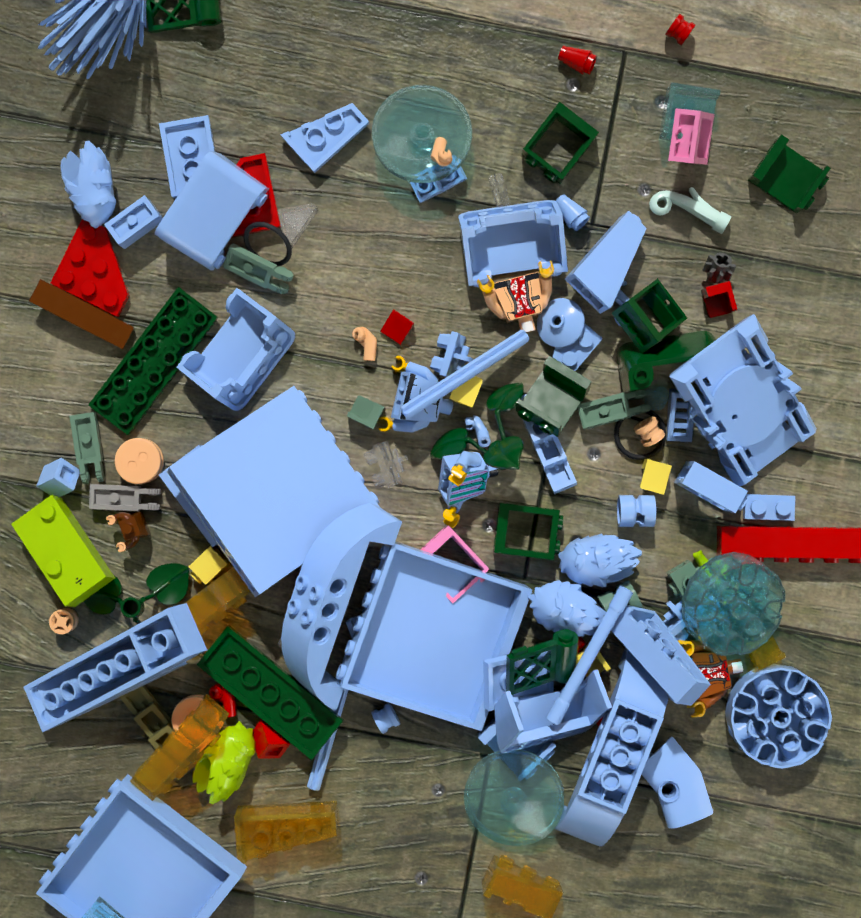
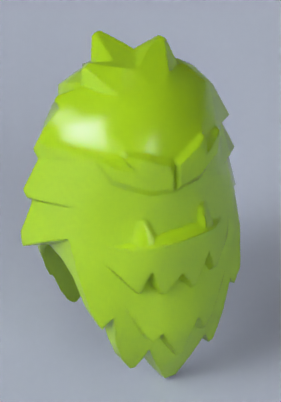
M240 721L235 726H228L210 741L211 744L202 752L195 766L192 781L196 783L198 793L206 790V793L210 794V804H215L220 800L225 802L234 791L240 788L251 758L256 752L253 728H246Z

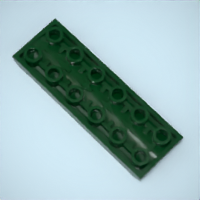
M178 287L88 405L126 435H129L177 374L179 369L176 367L181 362L182 357L196 349L215 324L218 316Z

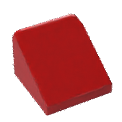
M393 309L380 332L401 345L414 326V322Z

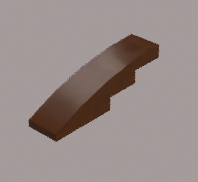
M42 279L39 280L29 299V302L121 349L124 348L134 328Z

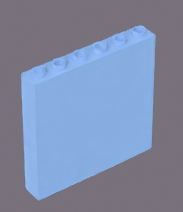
M295 386L289 388L169 467L167 471L170 478L254 597L302 565L315 540L335 519L349 510L368 503L380 507L377 496L372 491L369 492L365 487L362 475L358 471L353 470L349 464L350 459L344 451L339 450L335 444L336 439L333 434L324 429L319 414L315 410L312 411L310 409L306 396L301 390H297Z
M396 541L394 545L383 544L379 553V559H381L378 569L375 568L371 575L370 582L372 586L370 592H366L362 600V607L364 609L361 617L357 616L354 622L353 631H355L353 639L347 642L345 648V655H347L345 662L338 667L336 673L337 682L341 688L482 731L489 712L484 708L483 660L510 654L529 601L528 595H531L532 589L524 584L488 572H482V570ZM476 576L485 579L482 583L479 579L454 603L446 597L448 592L454 598Z
M127 774L122 781L117 779L108 790L111 793L109 798L105 799L103 797L96 805L94 810L97 814L93 818L89 815L80 827L83 830L81 835L75 834L66 845L69 848L66 854L63 852L59 854L52 863L55 869L52 872L47 870L39 880L42 886L36 892L38 896L67 918H209L240 880L247 866Z

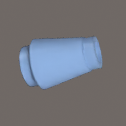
M565 194L557 198L556 202L569 229L573 228L575 231L581 229L590 219L587 215L588 211Z

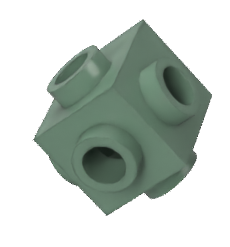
M689 560L666 572L672 582L668 584L675 597L680 596L684 600L689 599L692 601L703 594L701 590L706 588L703 582L706 580L704 573L699 567L695 568ZM689 579V583L685 585L686 580Z

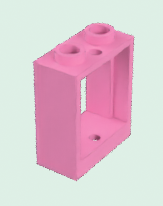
M675 109L668 161L707 165L714 114L697 110ZM680 132L683 134L681 139L677 136Z
M446 525L420 549L433 554L451 537L479 566V570L485 573L489 570L488 566L449 525ZM476 576L454 598L448 592L446 597L454 603L479 579L481 583L485 579Z

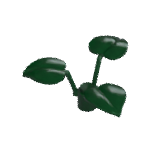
M523 383L504 385L492 392L487 399V408L490 411L495 410L494 414L501 441H494L490 444L489 450H486L473 439L467 437L468 431L466 429H452L444 433L435 442L430 453L431 459L442 460L443 456L461 454L466 448V443H470L484 453L483 460L486 465L500 470H519L523 441L517 436H505L500 413L501 411H510L517 405L516 402L523 395Z
M177 563L156 567L146 579L148 588L154 592L140 599L136 597H128L124 600L118 598L122 592V585L114 575V580L83 602L93 612L103 615L112 613L115 610L116 602L121 605L122 614L128 618H133V622L138 625L141 623L139 616L144 612L145 601L157 595V599L161 603L174 605L185 597L189 585L190 570L187 566Z

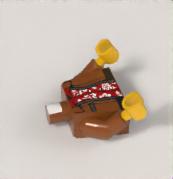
M678 640L680 644H683V649L711 684L691 706L687 705V708H695L694 714L690 715L691 717H702L705 714V710L719 701L726 694L727 689L732 687L730 675L743 673L742 662L740 658L727 661L726 653L719 650L716 644L706 640Z

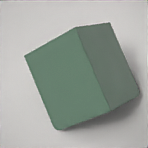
M358 395L347 417L371 429H375L385 407Z

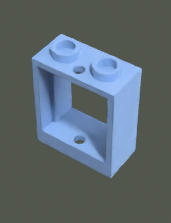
M686 461L674 482L725 512L736 513L737 510L741 511L748 500L745 497L748 492L747 490L695 461Z

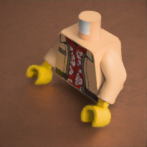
M539 261V272L496 283L493 282L489 275H487L488 283L486 285H482L478 279L477 285L483 291L487 307L499 319H506L507 323L518 321L520 330L523 329L526 333L535 331L533 316L541 314L542 309L548 306L552 293V274L554 272L552 261H549L550 266L547 269H543L542 263Z

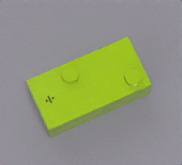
M50 495L11 524L64 606H78L115 579L61 497Z

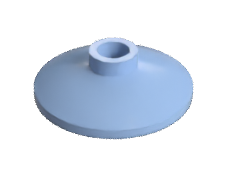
M566 298L550 301L537 318L539 336L546 344L557 348L567 347L575 343L580 338L585 326V317L580 306ZM557 317L561 318V323L559 325L554 324V321Z

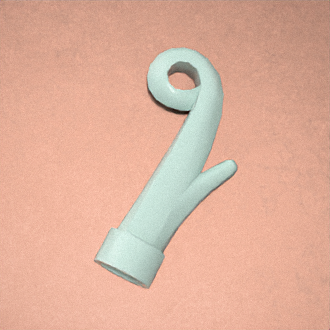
M693 187L689 188L693 199L674 191H659L650 199V209L656 215L667 214L671 210L673 203L712 226V229L720 234L724 232L732 217L722 211L720 213L699 196ZM664 200L666 206L664 208H660L657 205V202Z

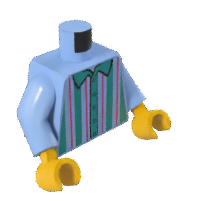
M463 451L461 454L442 457L438 490L448 506V509H445L443 512V522L451 528H454L459 522L460 515L456 513L460 511L463 502L483 494L486 489L487 479L498 476V468L486 465L478 452Z

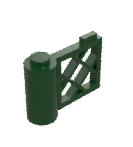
M154 0L146 1L147 22L150 33L193 26H215L222 22L219 0H189V5L186 3L187 0H178L179 3L171 13L162 7L166 0H159L158 3ZM183 5L190 9V20L180 21L175 17ZM160 9L169 15L163 24L155 25L154 16Z
M562 629L555 632L552 640L528 648L524 646L507 654L506 692L510 691L511 695L554 680L559 683H567L577 665V634L569 629ZM548 651L541 660L537 659L541 653ZM525 659L518 668L514 666L516 661ZM532 663L536 664V666L529 673L526 672L527 668ZM543 668L547 669V674L536 677ZM520 676L525 677L520 683L514 684Z

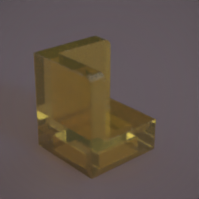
M769 632L744 644L754 667L758 670H762L786 658L785 653L779 649L773 635Z

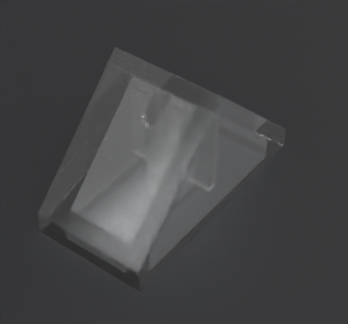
M313 203L278 210L281 230L287 236L292 249L318 212L317 206Z

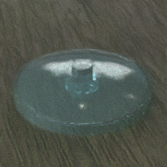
M430 85L409 86L390 95L376 112L372 125L373 147L382 165L396 177L414 183L435 182L454 173L465 161L472 142L471 120L463 104L448 91ZM437 137H443L447 140L445 151L450 150L452 153V162L448 166H440L431 159V152Z
M524 750L508 753L497 751L487 755L471 770L465 785L464 804L471 822L483 835L505 845H528L545 838L558 825L564 809V789L557 772L547 761Z

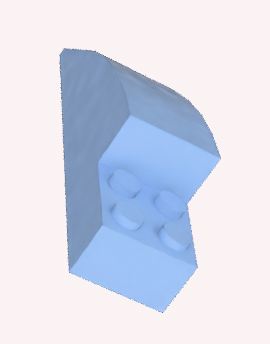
M187 603L163 610L25 685L24 690L43 733L186 665L187 660L207 651V648Z

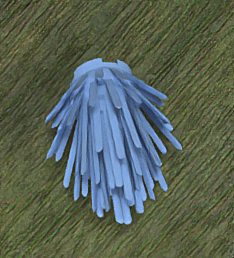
M55 0V3H60L65 0ZM71 0L38 24L40 26L46 24V27H50L55 23L59 24L57 28L40 42L38 49H43L71 23L44 54L49 55L52 53L55 55L59 50H62L49 65V69L53 71L67 57L56 71L57 75H62L64 72L66 74L91 46L76 69L77 74H79L99 48V54L86 76V79H89L96 67L99 68L103 64L118 37L109 63V69H112L125 34H127L123 54L124 57L127 55L130 62L133 43L137 34L138 21L139 44L141 47L143 46L147 0Z

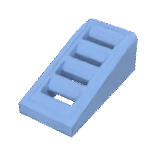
M669 389L666 440L692 442L694 426L692 419L694 417L690 415L689 411L693 408L689 401L676 402L677 398H682L677 389ZM676 408H686V409H687V412H675V411H676ZM675 418L687 419V423L674 422ZM674 428L686 429V433L673 432Z

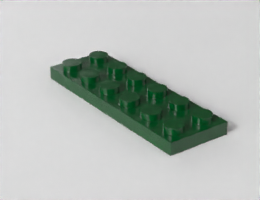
M230 625L224 629L197 663L198 667L311 760L314 759L344 721L342 717L322 703L309 690Z

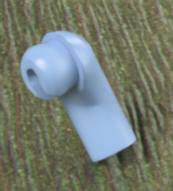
M476 415L467 417L465 419L466 429H475L479 446L488 447L491 443L489 432L480 417Z

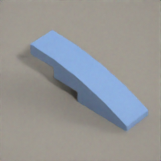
M523 420L553 493L556 494L576 486L577 481L558 437L553 434H545L532 421L527 422Z

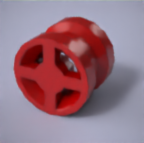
M679 14L665 35L675 38L677 44L682 46L696 24L693 22L688 23L684 20V16Z

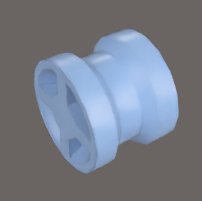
M389 702L384 705L383 709L371 712L382 734L386 733L388 728L392 726L397 727L401 724Z

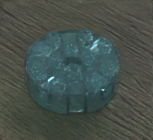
M738 552L718 555L700 566L696 573L690 577L682 598V619L688 632L716 655H745L766 643L779 627L782 619L780 614L782 602H785V589L779 576L751 555Z

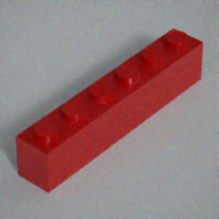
M717 526V556L724 557V562H739V557H749V562H764V558H774V562L787 563L789 558H798L800 563H814V558H823V563H839V558L848 559V563H861V528Z

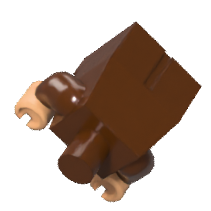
M119 512L106 517V521L109 520L108 525L119 523L126 541L117 543L116 547H119L118 552H124L135 547L140 538L151 535L143 512L133 515Z

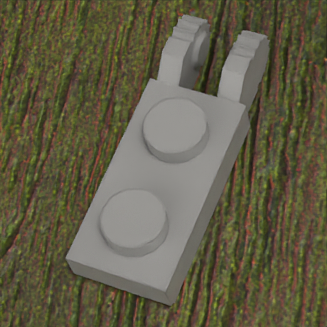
M90 484L89 509L140 511V509L160 510V504L141 503V494L157 496L161 494V489L127 485Z

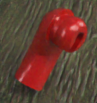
M220 684L212 686L209 690V696L223 703L224 717L237 716L235 696Z

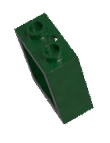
M559 102L523 148L521 155L524 156L523 160L533 168L537 166L544 171L543 176L552 183L558 182L561 184L597 138L599 131ZM556 119L585 141L561 173L532 151Z
M658 278L612 312V315L641 353L655 345L688 319ZM641 298L645 300L665 327L660 332H658L637 304V301Z
M499 502L493 552L554 560V555H558L560 551V540L556 539L557 531L562 530L563 515H559L560 510ZM509 510L552 515L547 552L505 547Z

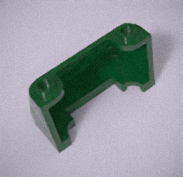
M708 331L665 336L643 353L640 352L633 342L623 344L617 351L622 393H630L648 387L654 378L653 366L688 361L713 343L716 338Z

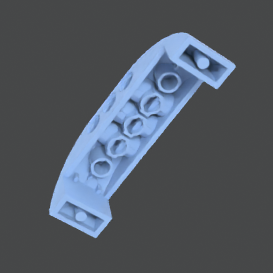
M372 503L347 511L327 526L315 540L305 557L299 576L296 578L295 588L288 602L282 627V653L289 671L299 683L322 703L337 710L344 688H341L337 682L338 680L325 669L369 542L394 545L402 524L401 520Z

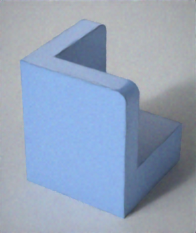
M59 458L43 467L36 487L49 495L61 497L74 491L80 470L66 460Z

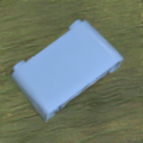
M210 151L201 160L155 230V235L207 269H219L226 259L224 247L250 209L256 206L260 208L268 198L266 193L269 188L221 153Z
M544 200L469 211L459 215V226L469 286L479 287L477 285L478 279L482 285H486L488 283L487 275L492 279V275L539 269V261H541L543 269L549 268V261H552L554 266L552 276L568 272L563 214L556 201Z
M236 288L226 300V310L231 316L202 354L197 351L186 353L176 367L212 397L234 411L242 409L249 402L295 339V332Z

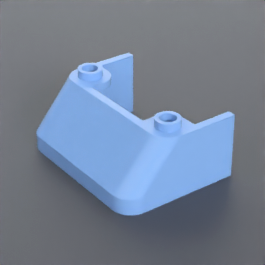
M598 669L593 670L582 681L560 725L550 722L546 716L562 690L519 701L518 697H512L510 691L505 692L502 697L497 699L498 702L494 705L497 744L500 753H508L574 736L591 729L612 708Z

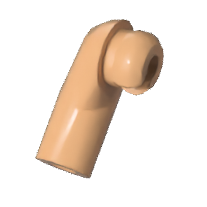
M437 137L431 152V159L440 166H448L452 162V153L450 150L445 151L447 140L443 137Z
M365 327L355 328L352 332V337L364 347L363 360L375 361L376 337Z

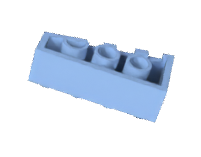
M626 605L611 631L667 692L671 701L676 704L691 706L711 684L655 611Z

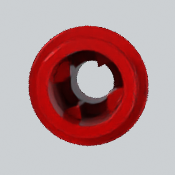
M562 46L558 56L559 61H562L582 75L584 73L591 74L597 59V55L592 54L591 50Z

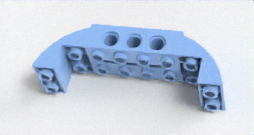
M626 647L618 664L621 673L610 698L612 708L602 718L568 806L562 805L554 825L556 830L599 847L608 842L628 810L663 722L669 698L667 692Z

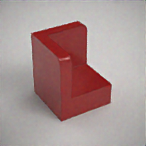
M730 281L705 287L701 290L709 318L737 311Z
M262 719L253 729L258 759L281 758L289 747L290 742Z

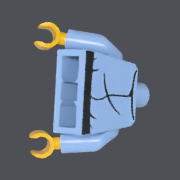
M396 356L395 359L403 363L399 368L391 366L394 371L401 372L391 418L387 416L379 418L387 420L388 427L378 429L380 431H389L393 428L394 431L412 433L426 428L430 422H437L439 413L450 415L453 409V401L443 397L409 419L402 414V405L437 384L438 379L427 367L413 362L406 363L403 357Z

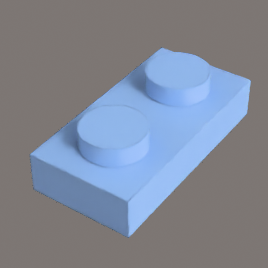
M746 494L745 497L748 500L743 507V519L795 521V496Z

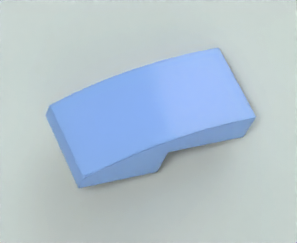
M453 156L452 162L448 166L438 165L433 169L429 168L410 179L409 182L419 202L422 203L467 180V177L457 157Z

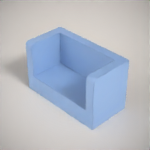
M144 195L104 225L118 245L126 249L158 226L163 217L151 200Z

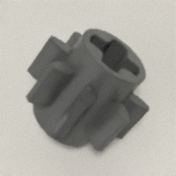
M719 252L714 256H708L702 271L707 272L708 280L720 284L724 280L730 281L736 265L731 264L732 260L729 255Z

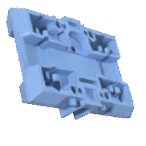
M754 314L743 319L709 346L674 370L669 376L684 402L689 401L693 409L689 413L694 417L692 420L699 432L710 442L708 445L711 449L717 448L721 464L732 482L738 486L747 484L758 476V471L797 442H804L816 433L817 429L805 406L798 401L795 395L801 390V387L788 379L793 372L775 359V354L767 344L769 340ZM695 381L702 394L696 393L691 382ZM736 453L739 455L742 461L739 464L734 457Z

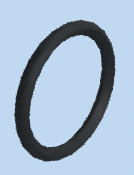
M265 222L252 223L245 229L243 238L248 251L258 255L250 246L249 233L254 228L265 227L277 233L283 239L287 248V253L283 260L270 262L278 267L290 260L292 255L291 244L287 236L280 229Z
M652 410L645 413L656 417L660 429L664 431L665 436L660 440L658 446L648 454L636 455L623 447L619 438V430L624 420L617 421L614 428L615 443L618 449L627 457L635 460L649 459L659 453L664 446L666 427L660 416Z

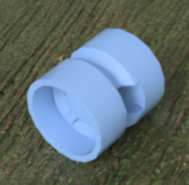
M618 495V527H633L635 523H638L640 527H655V496L639 495L635 499L633 495Z

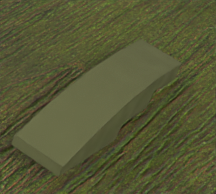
M145 685L120 696V699L135 715L133 719L148 735V741L179 778L196 766L198 758L188 743L174 732L170 717Z

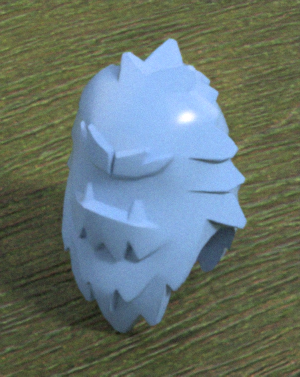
M85 141L84 149H79L80 158L72 151L67 154L66 158L63 157L61 160V176L65 184V191L69 195V199L73 201L74 208L81 215V219L90 222L92 227L98 228L103 223L109 221V217L115 210L116 199L114 197L110 163L107 161L103 151L99 147L96 148L90 141Z
M602 533L591 537L588 535L582 539L577 538L565 547L564 551L558 554L561 560L559 568L562 573L567 574L569 579L578 584L583 583L590 587L593 585L606 587V583L617 582L634 573L632 569L640 562L637 558L642 555V551L632 546L634 544L633 541L618 539L619 537L615 535H603Z
M556 580L542 587H535L534 594L528 595V598L532 601L530 608L533 609L536 621L547 630H552L553 632L569 629L574 631L577 636H585V634L594 635L606 611L597 606V602L581 590L582 584H570L569 581L561 582Z

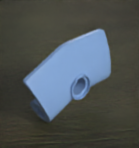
M671 736L654 754L650 752L641 775L658 794L667 827L678 828L712 815L713 809L701 771ZM665 784H673V790L670 793H662V787Z

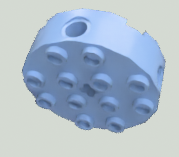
M780 664L755 667L740 677L728 694L725 710L728 731L738 747L746 755L759 763L781 769L802 765L818 754L824 745L823 742L827 737L832 721L828 698L819 684L796 668ZM780 711L781 713L779 714V719L776 720L774 718L776 716V712Z

